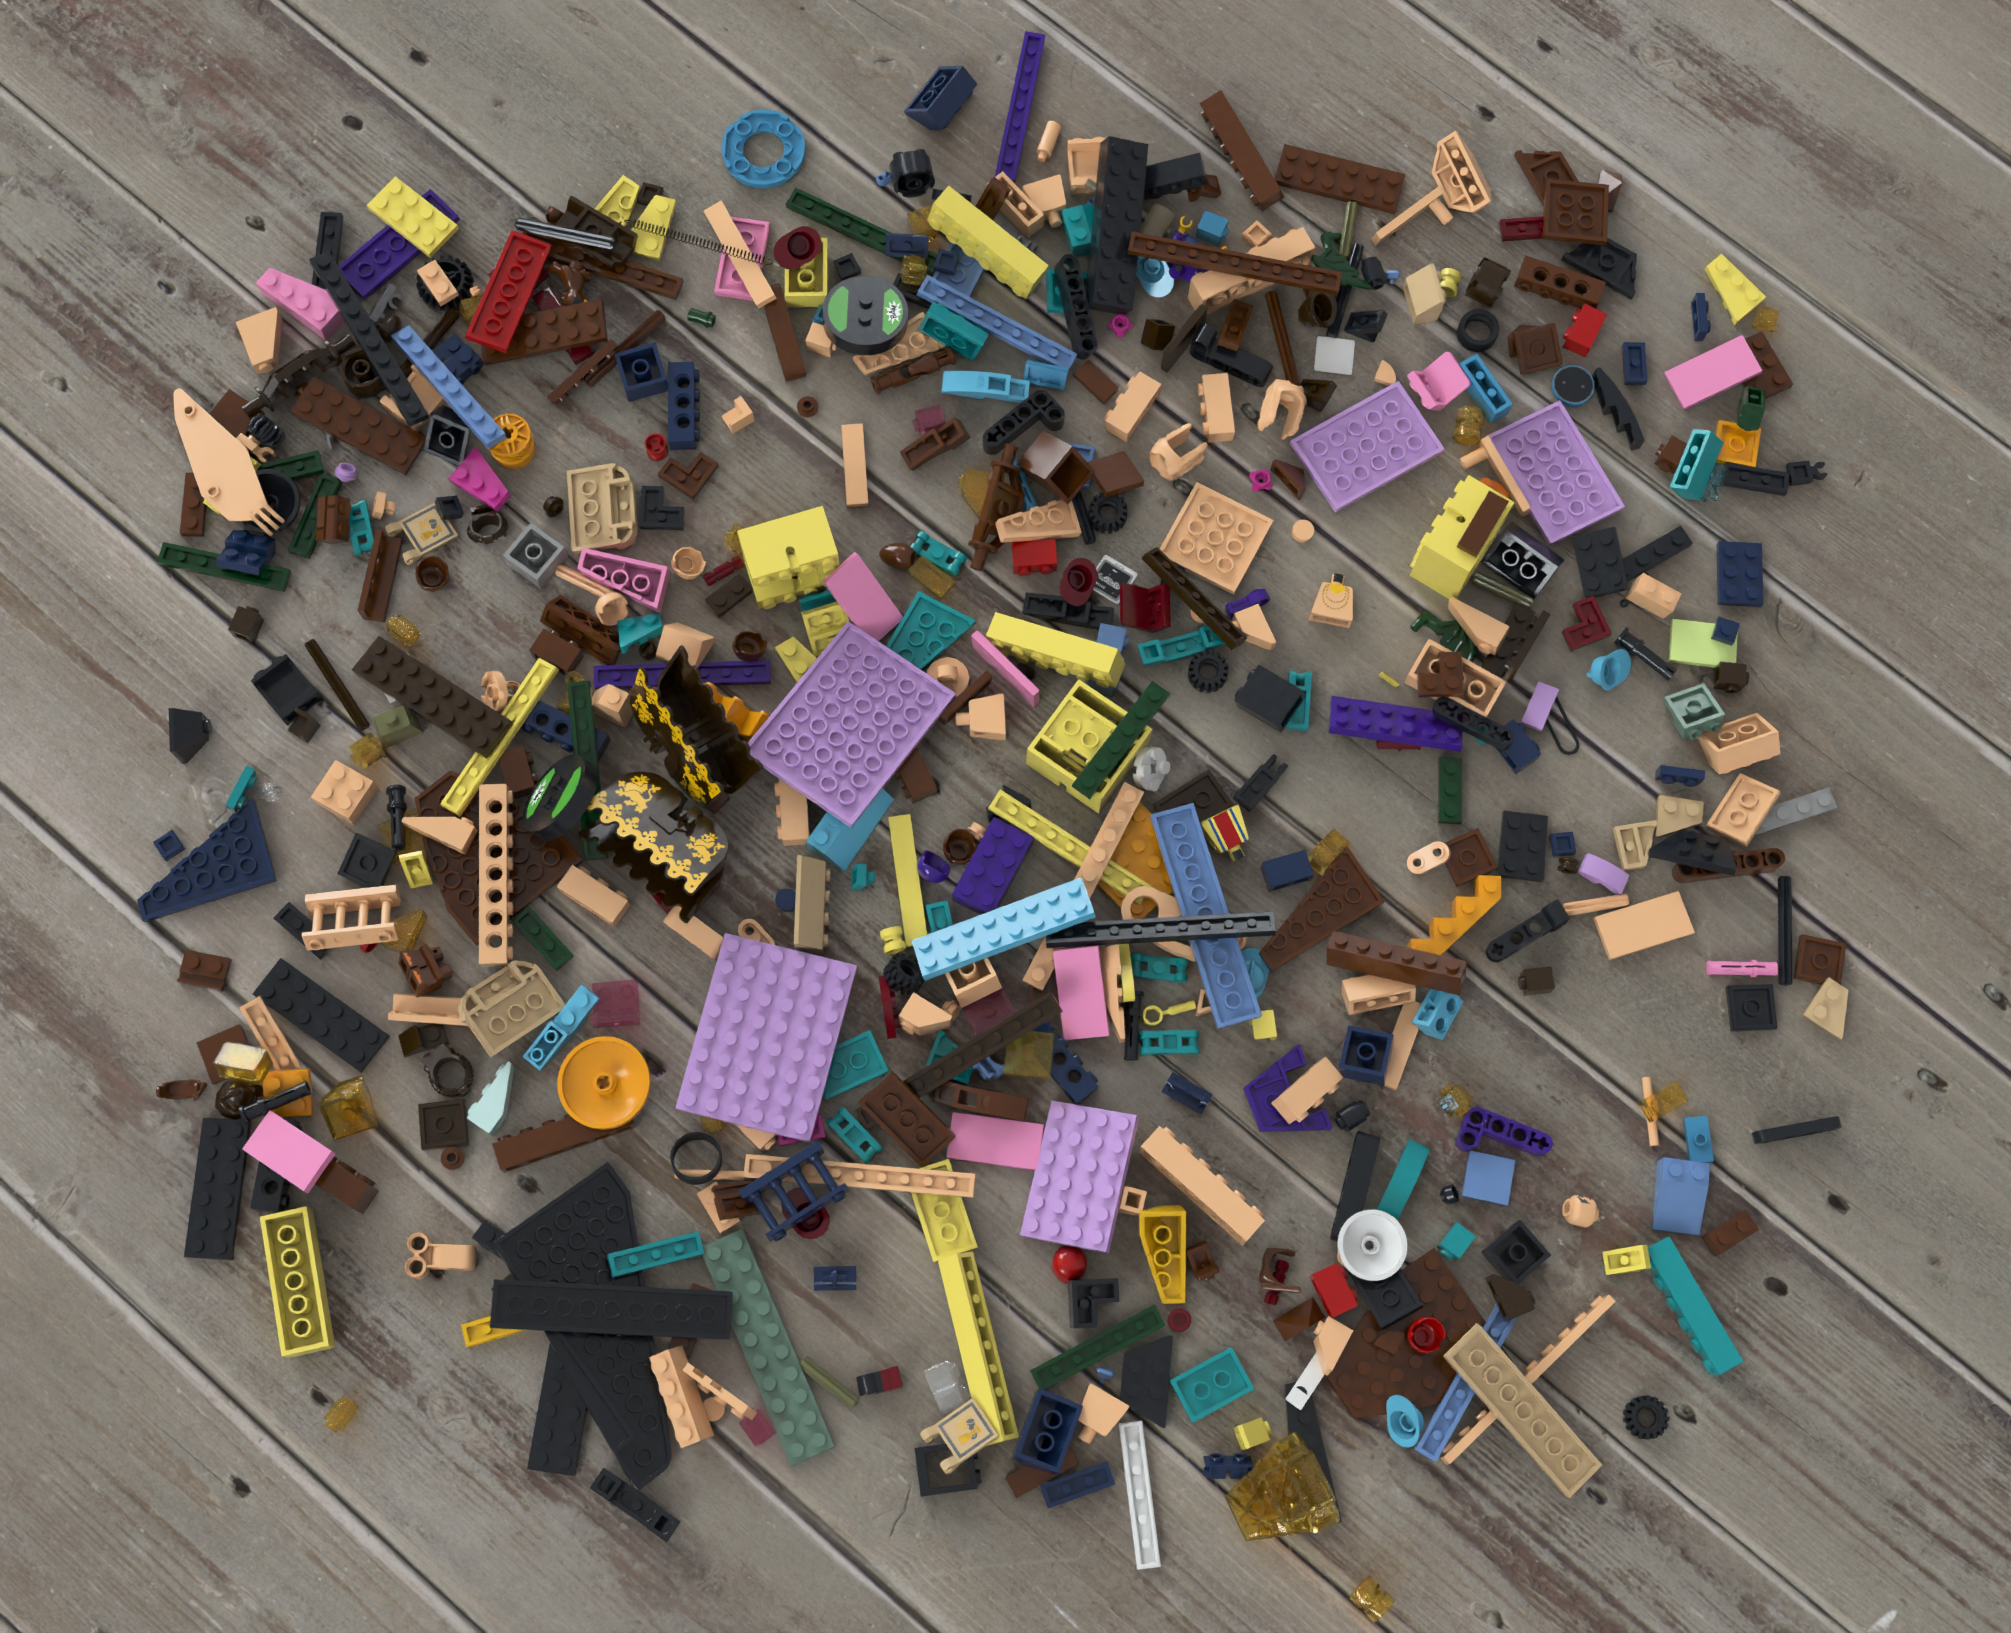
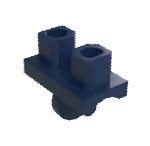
M856 1266L814 1267V1291L856 1290Z

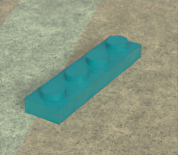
M698 1231L607 1254L612 1278L699 1257L704 1254Z

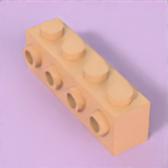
M683 1346L671 1348L649 1357L652 1372L658 1381L659 1392L665 1401L667 1415L672 1421L675 1438L679 1442L680 1447L683 1448L714 1436L696 1382L691 1376L682 1371L688 1363Z

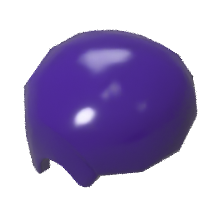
M925 850L917 861V870L920 876L931 883L943 882L951 869L940 856L928 850Z

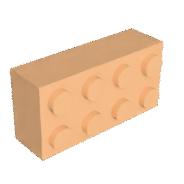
M1428 639L1404 683L1418 690L1417 675L1420 673H1439L1438 653L1452 651ZM1462 657L1463 697L1447 698L1487 717L1506 681ZM1430 697V698H1432V699H1434V700H1437V699L1440 698V697Z

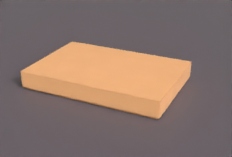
M1739 773L1710 818L1706 828L1747 847L1781 795L1780 791Z

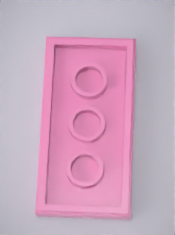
M731 217L750 252L754 253V259L756 254H758L756 262L759 261V256L761 255L760 263H762L767 248L771 227L770 222ZM722 253L714 294L716 296L753 301L731 259L726 253ZM757 263L758 266H759V268H760L761 271H762V269H763V263H762L761 265H760L759 263Z
M1741 335L1664 372V376L1682 409L1686 410L1761 374L1762 369L1745 338Z
M855 552L822 581L852 623L877 641L881 640L903 618L861 557Z
M979 631L974 632L971 635L973 649L1035 708L1040 703L1039 689Z
M1099 945L1054 949L1053 958L1059 1005L1063 1010L1061 1021L1064 1040L1109 1036Z
M270 1110L242 1148V1150L306 1193H309L336 1154Z
M953 1112L950 1130L956 1135V1138L948 1144L946 1159L1035 1171L1040 1156L1044 1124Z

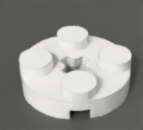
M1154 746L1142 748L1134 761L1133 766L1137 767L1136 774L1133 773V779L1138 788L1157 791L1165 774H1168L1170 771V763L1166 761L1164 751Z

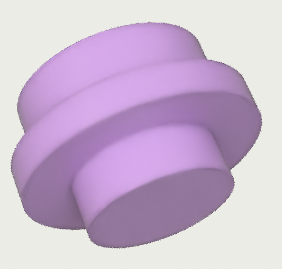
M340 463L335 469V475L341 481L350 482L357 477L356 468L352 464Z

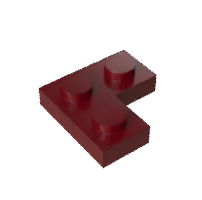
M1594 595L1573 603L1572 607L1580 623L1563 629L1561 632L1570 652L1612 635Z
M878 976L887 1039L897 1038L895 1029L900 1028L898 1015H893V1010L897 1009L894 986L890 987L888 985V981L884 979L885 976Z

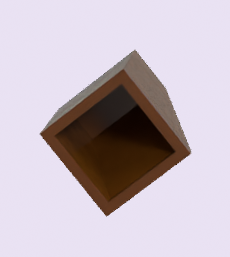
M1045 431L1041 432L1016 463L1029 478L1066 504L1071 502L1095 472L1072 445Z

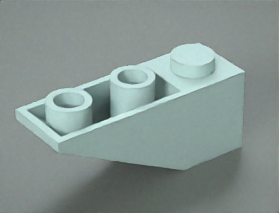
M509 1061L506 1065L503 1064L499 1067L495 1074L497 1076L492 1084L486 1085L482 1091V1098L478 1103H473L468 1110L469 1116L467 1119L491 1136L496 1134L508 1114L515 1069Z

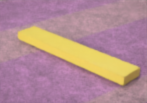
M906 814L888 817L905 943L907 948H912V940L927 935L917 870L911 816Z

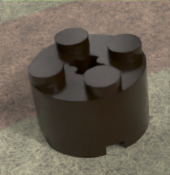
M1483 257L1478 265L1480 269L1478 268L1476 273L1474 272L1467 286L1465 296L1487 307H1492L1495 300H1498L1503 291L1501 286L1503 282L1507 281L1511 270Z
M355 348L344 356L345 358L339 367L340 375L349 391L357 398L373 397L386 389L361 348Z

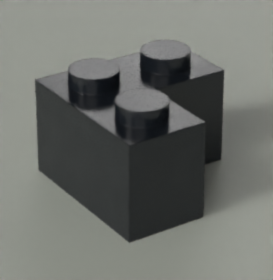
M1118 1278L1068 1280L1070 1328L1097 1327L1096 1303L1119 1302Z

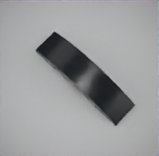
M605 1468L601 1470L590 1487L594 1492L613 1503L665 1542L669 1541L681 1521Z

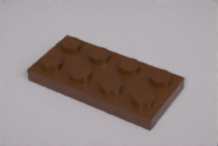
M892 1070L858 1101V1104L921 1168L956 1138V1135Z

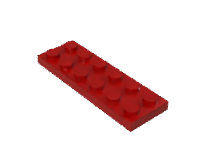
M511 230L465 334L466 340L507 354L552 250V244Z

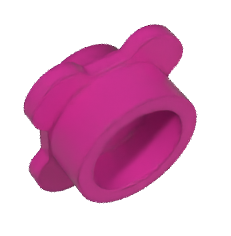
M1118 314L1112 321L1108 322V328L1116 333V337L1122 338L1125 332L1132 330L1133 324L1129 322L1124 314Z
M1258 470L1250 473L1249 478L1252 480L1253 485L1251 488L1253 491L1258 492L1261 489L1270 490L1273 484L1270 482V472L1268 470Z

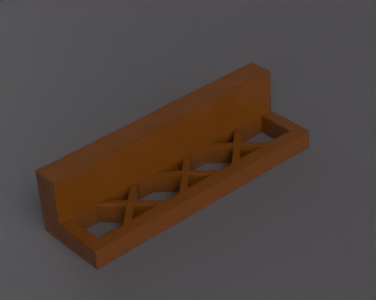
M376 529L357 611L365 620L385 622L403 541L401 538L386 536L384 531Z
M561 595L545 605L540 622L569 641L576 642L583 650L606 665L616 664L621 648L620 644L617 645L611 640H616L620 643L617 631L602 624L600 620ZM558 604H561L562 606H564V607L567 608V609L560 608V607L557 606V605H558ZM593 628L599 629L602 632H597Z

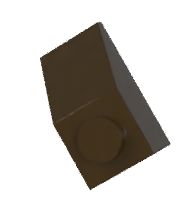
M1495 1274L1485 1278L1505 1322L1535 1309V1299L1532 1293L1527 1291L1524 1286Z

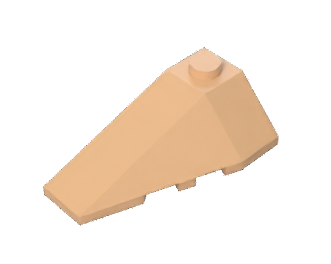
M1119 944L1100 948L1099 951L1107 1015L1119 1043H1124L1123 1007H1121L1123 995L1121 985H1119L1121 975Z

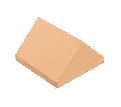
M679 622L664 625L656 657L669 662L679 646L683 645L689 656V664L699 667L716 641V637Z

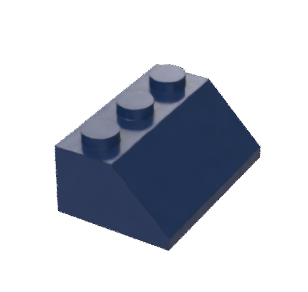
M939 66L905 109L904 113L930 130H942L948 126L951 117L961 109L962 103L972 95L977 83L964 66Z
M1039 1388L1034 1393L1011 1460L1033 1469L1059 1474L1083 1405Z

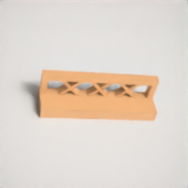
M393 994V1010L388 1013V1020L468 1026L465 1021H461L458 1005L462 998L429 995L416 998L415 994Z

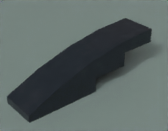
M1600 367L1596 368L1592 378L1603 415L1612 414L1617 433L1626 432L1631 451L1640 449L1645 440L1628 402L1608 375Z
M1027 592L1022 614L1091 629H1099L1100 623L1112 625L1115 612L1112 607L1093 606L1091 602H1086L1081 606H1072L1062 596Z

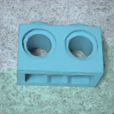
M1430 989L1412 1023L1425 1035L1443 1040L1464 1001L1458 995Z

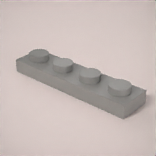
M1829 787L1774 805L1754 837L1837 809L1838 807Z

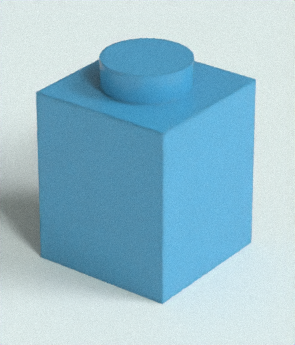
M1205 210L1198 224L1195 238L1219 247L1221 240L1225 241L1230 231L1227 228L1228 219Z

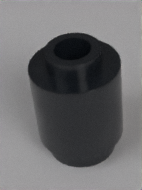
M1377 257L1364 259L1361 262V272L1364 280L1372 286V290L1382 288L1387 279L1381 261Z
M1362 1100L1353 1101L1338 1110L1334 1120L1341 1130L1345 1129L1349 1132L1365 1122L1367 1117L1370 1116V1112Z

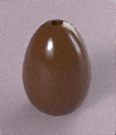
M893 543L882 547L879 556L885 564L893 568L907 569L914 564L916 554L915 550L907 544Z

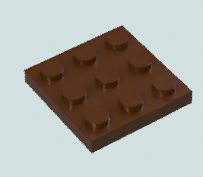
M1546 179L1542 239L1606 245L1609 185Z

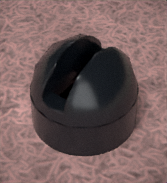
M1453 1184L1442 1188L1440 1196L1444 1195L1445 1197L1442 1199V1202L1446 1204L1459 1202L1458 1191Z

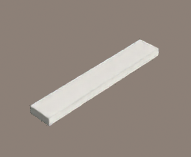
M1142 1421L1119 1423L1137 1570L1161 1567Z

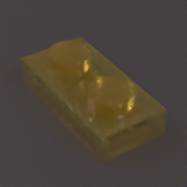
M921 556L908 570V574L940 600L955 585V581L924 556Z
M1674 1081L1641 1100L1638 1104L1650 1123L1684 1104L1688 1099L1678 1081Z

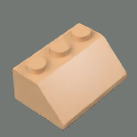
M1758 713L1725 723L1719 731L1712 733L1709 730L1703 732L1698 737L1709 765L1719 775L1729 773L1741 767L1750 766L1761 760H1768L1773 756L1781 754L1779 731Z

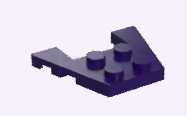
M1300 1045L1295 1046L1290 1052L1243 1088L1259 1132L1324 1131L1333 1128L1325 1109L1309 1114L1301 1122L1295 1120L1288 1124L1271 1104L1290 1086L1286 1072L1307 1065Z

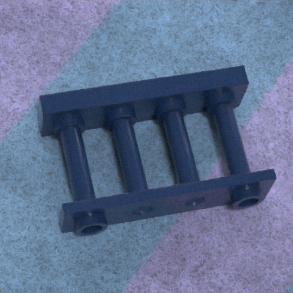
M818 1140L738 1191L745 1203L749 1201L751 1203L754 1202L771 1230L765 1234L770 1242L781 1240L787 1235L786 1232L831 1202H840L847 1196L846 1193L849 1192L845 1183L838 1187L822 1162L821 1155L825 1152ZM808 1163L815 1166L830 1190V1193L820 1199L817 1198L801 1172L802 1167ZM789 1175L794 1177L811 1204L798 1212L781 1185L783 1183L782 1180ZM769 1188L775 1191L791 1217L780 1225L762 1199V1193Z

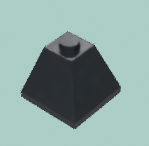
M442 405L431 413L423 451L459 466L466 458L471 429L452 408Z
M169 708L170 752L182 764H186L209 740V733L212 731L211 721L202 712Z

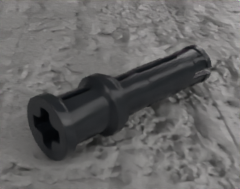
M1626 627L1614 643L1616 645L1620 644L1628 650L1630 656L1636 655L1669 681L1677 669L1644 645V640L1636 638Z
M395 784L386 788V794L389 798L387 811L391 816V847L394 851H403L406 849L405 825L401 821L407 810V804L404 799L406 788L403 785Z
M1135 991V1001L1125 1002V1010H1123L1124 1017H1126L1124 1060L1128 1061L1138 1060L1139 1018L1143 1015V1011H1141V997L1144 996V992Z
M303 1081L267 1098L260 1096L257 1098V1101L250 1104L239 1105V1112L243 1121L246 1124H250L251 1120L263 1115L266 1116L269 1110L272 1111L311 1095L312 1092L308 1082Z

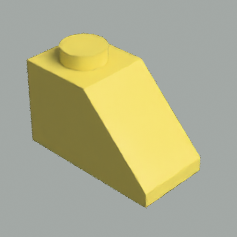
M1262 1417L1233 1428L1241 1451L1269 1441V1435L1272 1434L1268 1422H1263Z

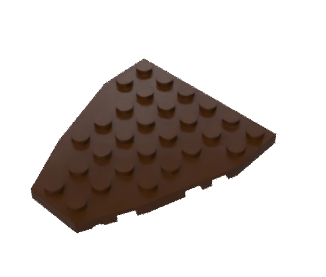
M449 771L414 799L418 810V817H456L460 820L462 817H465L474 822L473 826L478 831L466 855L424 835L422 838L447 911L474 944L478 946L479 790L461 817L443 808L440 803L459 777V774ZM513 801V804H509V813H513V826H509V835H513V848H509V857H513V870H509V879H513V893H509V902H513V915H509V920L559 882L572 865L577 867L584 862L563 835L551 841H543L529 832L523 825L524 808L515 801ZM493 805L491 812L499 813L502 810V805ZM493 827L491 835H499L502 832V827ZM493 849L491 852V857H500L502 854V849ZM493 871L491 874V879H500L502 876V871ZM496 892L491 896V902L497 903L502 899V893ZM494 915L491 918L492 925H498L502 921L501 915Z
M1435 1248L1402 1269L1423 1308L1384 1330L1380 1328L1369 1309L1354 1328L1334 1369L1327 1377V1380L1353 1419L1387 1415V1400L1393 1395H1401L1407 1398L1417 1409L1439 1404L1457 1374L1443 1355L1476 1323L1480 1324L1482 1328L1486 1323ZM1422 1317L1438 1319L1443 1324L1446 1332V1338L1442 1340L1440 1348L1428 1354L1417 1352L1413 1349L1407 1337L1410 1325L1416 1319ZM1390 1331L1405 1333L1396 1355H1392L1374 1346L1375 1340ZM1501 1346V1350H1502V1351L1508 1356V1358L1511 1360V1358L1509 1357V1355L1507 1354V1352H1506V1351L1504 1350V1348Z

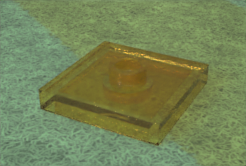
M1030 1031L1007 1045L1004 1075L1049 1080L1054 1034Z

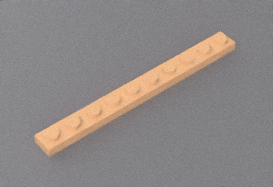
M1126 782L1123 783L1075 879L1082 877L1089 899L1144 794L1143 791ZM1045 936L1022 981L1043 991L1055 967L1053 950L1064 949L1065 947L1047 948Z
M746 1154L743 1177L758 1179L789 1158ZM822 1161L838 1186L845 1183L847 1187L974 1198L976 1174ZM808 1163L802 1167L801 1172L809 1184L826 1185L813 1164ZM790 1175L782 1180L796 1182L794 1177H790Z
M1599 1295L1590 1303L1592 1308L1587 1313L1581 1312L1574 1319L1576 1324L1571 1329L1566 1327L1557 1336L1560 1340L1554 1346L1550 1343L1542 1350L1541 1354L1543 1356L1538 1361L1534 1359L1524 1368L1527 1371L1524 1376L1532 1384L1616 1301L1610 1295H1606L1603 1298ZM1482 1409L1475 1416L1477 1421L1471 1427L1467 1424L1458 1433L1460 1438L1455 1443L1450 1441L1445 1445L1442 1451L1444 1454L1439 1458L1446 1465L1451 1464L1497 1419L1489 1409Z

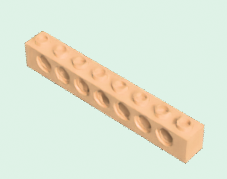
M507 784L479 785V964L481 967L507 966L509 960H513V946H509V938H513V924H509V915H513V902H509V893H513V879H509V870H513V857H509V848H513V835H509V826H513V813H509V804H513V791L509 790ZM501 804L502 810L499 813H492L491 808L493 805ZM501 826L502 832L499 835H491L493 827ZM495 848L502 849V854L498 858L491 857V852ZM495 870L502 871V876L498 880L491 879V874ZM494 893H502V899L499 902H491V896ZM494 915H501L502 921L498 925H492L491 918ZM500 937L502 938V944L497 948L491 947L492 939Z

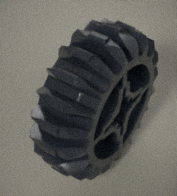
M440 255V260H436V262L454 288L458 287L456 290L459 296L440 306L421 277L417 275L416 279L418 282L416 287L419 291L418 294L423 298V302L426 305L429 304L432 309L437 307L438 310L442 311L446 307L449 310L452 306L458 309L459 303L465 305L466 301L464 298H471L470 288L473 287L474 278L471 269L468 268L465 262L461 263L458 257L453 260L450 255L447 259Z

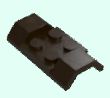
M572 195L569 197L567 209L556 223H549L614 237L616 243L613 249L564 240L612 268L623 266L635 251L638 238L637 233Z

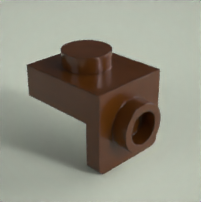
M1206 174L1207 185H1203L1198 189H1187L1189 201L1195 202L1200 196L1218 198L1221 195L1217 176Z
M1205 1240L1186 1248L1188 1262L1198 1281L1210 1280L1215 1274L1220 1272Z

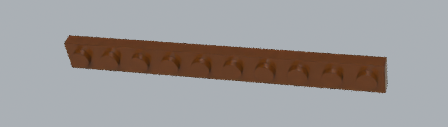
M1133 231L1128 248L1129 255L1338 295L1342 272Z

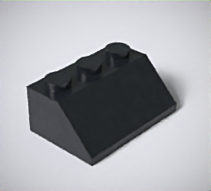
M1511 522L1502 531L1481 562L1523 593L1535 599L1559 569L1564 559L1514 522Z

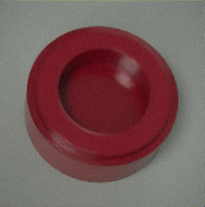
M1174 1309L1168 1315V1326L1174 1332H1184L1191 1325V1316L1185 1309Z

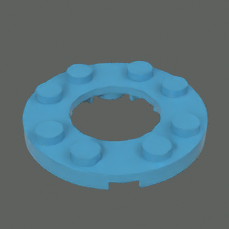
M754 110L741 115V118L733 125L730 124L723 136L722 156L729 173L742 184L761 189L773 188L786 183L800 170L805 158L804 137L800 128L788 116L773 110ZM766 132L777 136L784 145V152L782 158L774 165L762 168L749 163L744 156L743 149L751 136Z

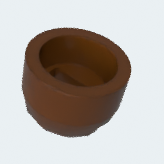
M549 206L546 211V220L549 223H556L564 213Z

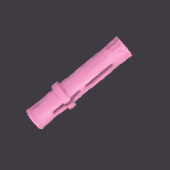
M1750 960V962L1707 961L1706 972L1707 975H1750L1751 978H1755L1757 975L1776 976L1778 964L1777 962H1757V960Z

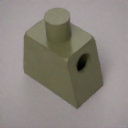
M399 706L374 717L375 729L383 749L423 733L416 713L405 706Z

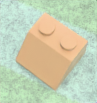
M914 992L899 1014L900 1024L902 1025L901 1029L910 1035L915 1033L921 1036L934 1033L939 1030L951 1029L953 1025L952 1015Z

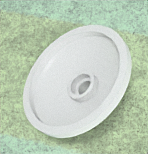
M1380 1210L1360 1211L1346 1220L1338 1235L1337 1246L1340 1259L1346 1269L1358 1278L1369 1281L1386 1279L1399 1270L1406 1258V1234L1400 1223L1386 1212ZM1367 1241L1372 1243L1370 1250L1365 1247Z

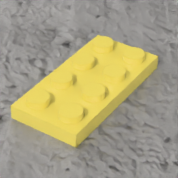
M396 176L367 204L368 209L429 258L459 229L456 223Z
M949 1159L919 1168L953 1172ZM911 1193L933 1263L949 1256L978 1248L962 1197Z

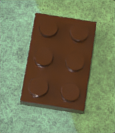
M1761 331L1745 338L1762 369V373L1742 382V385L1744 387L1749 386L1763 389L1765 391V399L1791 388L1793 383L1764 333Z

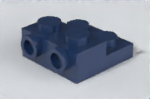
M456 333L432 351L462 385L465 383V380L472 375H476L484 366L481 357L468 344H465Z
M233 530L225 540V549L216 559L217 567L260 575L276 554L275 539L267 534L255 535L247 530Z

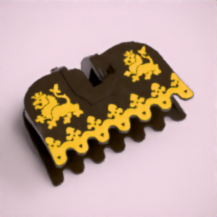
M681 645L658 677L657 687L650 686L647 671L643 666L639 667L630 692V705L638 725L646 735L643 741L645 743L648 740L651 742L649 750L651 752L654 751L655 754L667 750L669 754L664 759V765L671 779H674L688 797L706 809L715 804L714 800L721 792L733 794L743 788L763 769V765L758 759H753L750 756L749 744L745 740L741 741L738 738L737 726L734 722L726 720L724 706L721 703H715L712 688L708 684L704 685L701 682V673L698 667L689 664L688 653L684 646ZM706 745L708 750L698 755V749Z
M637 771L627 773L593 796L586 812L600 810L602 814L595 822L581 830L578 835L584 841L598 839L599 842L596 845L598 853H615L613 857L614 866L618 868L626 865L631 866L632 869L629 872L630 879L633 881L647 879V893L651 895L659 892L664 893L665 896L662 900L664 907L673 908L680 906L682 909L679 912V918L684 923H688L721 885L729 848L727 836L723 829L714 821L704 816V812L698 807L694 806L688 812L686 810L682 812L688 798L665 778L651 772Z

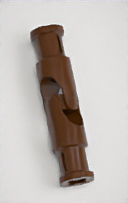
M948 346L944 351L936 354L930 353L920 358L917 362L910 361L887 370V373L878 377L872 376L870 380L875 393L878 395L881 391L890 387L896 388L918 379L921 375L937 372L943 366L954 365L956 361L951 348ZM907 367L908 376L911 378L902 377L900 371Z

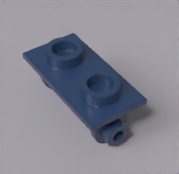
M1173 1072L1162 1090V1093L1200 1114L1203 1113L1213 1095Z
M1219 1453L1203 1456L1205 1464L1204 1477H1209V1479H1226V1470H1230V1479H1247V1477L1252 1476L1253 1463L1251 1456L1243 1453H1236L1233 1456H1223Z

